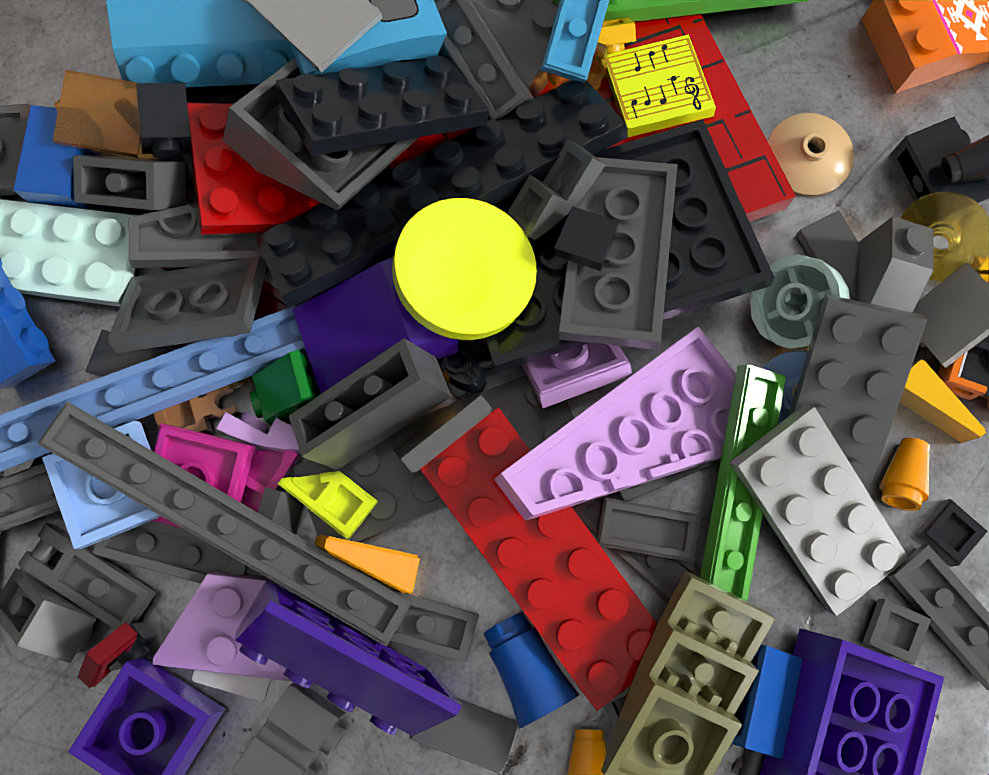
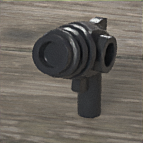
M459 340L458 352L456 354L437 359L444 379L457 399L466 392L476 394L482 392L486 385L485 373L495 369L490 353L485 344L480 340L474 341L471 345L466 340Z

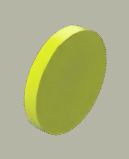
M446 199L435 202L420 210L405 225L393 255V281L400 301L406 310L427 329L452 339H482L504 330L524 310L532 296L536 283L535 255L524 231L502 210L475 199Z

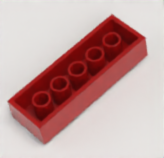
M498 407L420 470L597 712L631 686L657 623L571 506L525 521L494 479L530 452V449Z

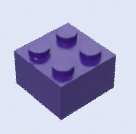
M148 658L126 661L68 753L102 775H185L224 713L225 708L159 665H152L153 662Z

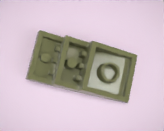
M685 571L656 626L638 666L618 717L601 769L603 775H714L742 726L734 714L759 672L751 661L774 623L775 618L768 611Z

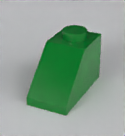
M299 350L287 353L253 375L256 390L250 392V399L257 418L263 417L264 421L272 426L276 418L287 424L291 423L289 415L321 393L311 364Z

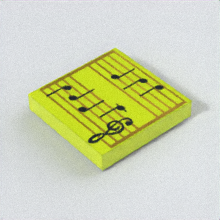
M689 34L603 55V68L619 115L626 123L628 137L714 116L716 106Z

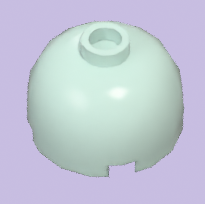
M797 254L779 258L769 265L775 277L772 285L759 289L756 292L753 291L750 298L752 320L763 337L773 341L776 345L801 350L809 348L824 295L827 294L850 299L849 289L838 271L823 260Z

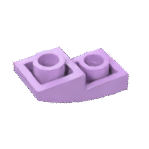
M226 412L216 428L243 443L260 449L280 452L293 451L301 455L291 423L289 425L278 418L275 419L270 430L265 434L269 425L246 412L242 414L240 419Z

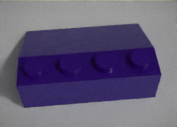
M268 579L236 630L235 641L242 644L239 651L243 655L262 665H265L268 659L286 668L283 673L285 677L304 688L309 689L312 683L326 689L329 691L327 698L332 703L349 712H353L356 706L372 714L370 718L371 723L391 735H395L398 729L414 736L457 716L462 707L434 671L389 646L386 647Z
M799 628L792 655L803 660L783 757L779 759L765 754L760 775H921L944 677L851 642Z

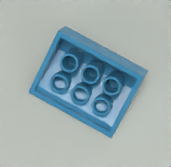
M106 0L112 48L125 91L136 90V83H185V88L261 84L295 58L290 43L249 4L242 0Z

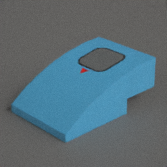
M368 0L379 9L383 18L346 49L322 73L314 69L311 63L291 45L301 75H316L342 71L346 68L358 69L385 65L386 63L400 60L437 56L447 32L434 0Z

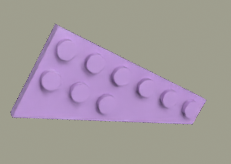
M698 326L499 474L494 480L526 521L719 460L723 451L736 373Z

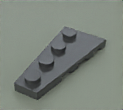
M184 205L129 217V262L131 268L196 267L260 256L264 266H267L255 240V237L262 233L201 234L197 207L192 208L190 205Z

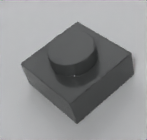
M878 599L862 643L907 664L915 665L931 619L890 600Z

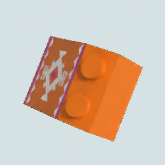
M873 0L861 19L895 93L989 62V0Z

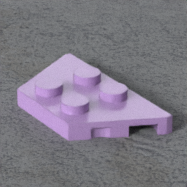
M215 570L209 572L154 655L152 665L291 681L283 675L285 667L268 659L265 665L249 659L239 651L242 644L235 641L237 628L265 581L270 579L265 576L237 575Z

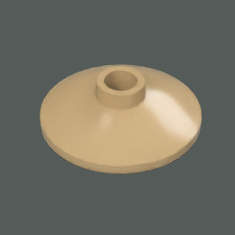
M801 113L790 116L775 127L768 139V143L796 195L818 197L831 193L844 183L852 170L854 163L852 142L846 131L837 122L826 116L815 113ZM808 144L817 146L821 153L811 152Z

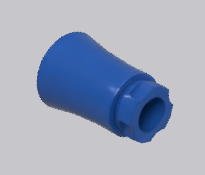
M523 611L484 632L488 646L492 650L489 652V655L507 691L519 729L549 714L580 695L562 673L546 648L535 627L531 629V624L528 622Z

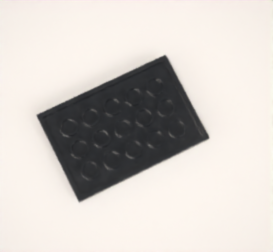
M703 119L604 149L594 154L595 157L677 164L663 320L772 285L775 277ZM519 193L493 206L507 214ZM568 214L536 240L528 237L535 255L537 270L532 296L524 310L512 324L497 334L485 337L496 372L588 344V342L559 340L568 260L554 256V247Z

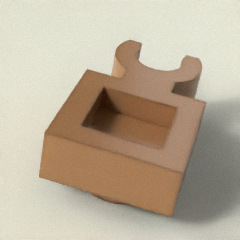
M229 384L208 392L206 396L202 397L200 395L153 413L158 431L160 423L208 434L212 432L209 419L214 417L222 419L226 412L234 417H238L241 414L238 407L230 406L226 409H220L219 407L220 398L223 395L234 392L233 386Z

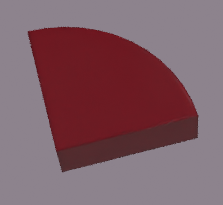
M126 622L86 653L77 677L89 689L95 687L111 672L107 665L124 651L129 652L137 639L138 633Z

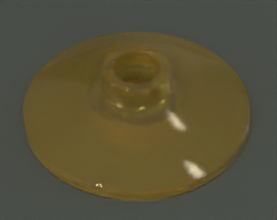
M954 192L928 194L913 202L900 217V219L932 228L933 237L943 236L949 243V246L945 249H939L933 245L934 270L929 280L943 282L966 262L976 271L989 256V216L980 204L965 195Z

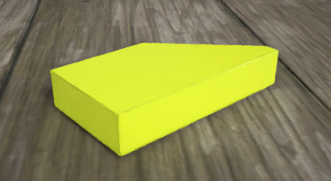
M341 471L294 478L287 477L282 478L278 485L346 539H350L379 502Z

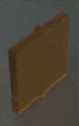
M65 70L60 100L54 103L58 114L53 142L55 144L138 158L141 140L136 82Z

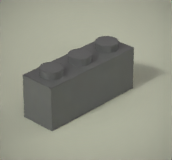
M404 338L289 415L301 456L338 470L452 396L436 357Z

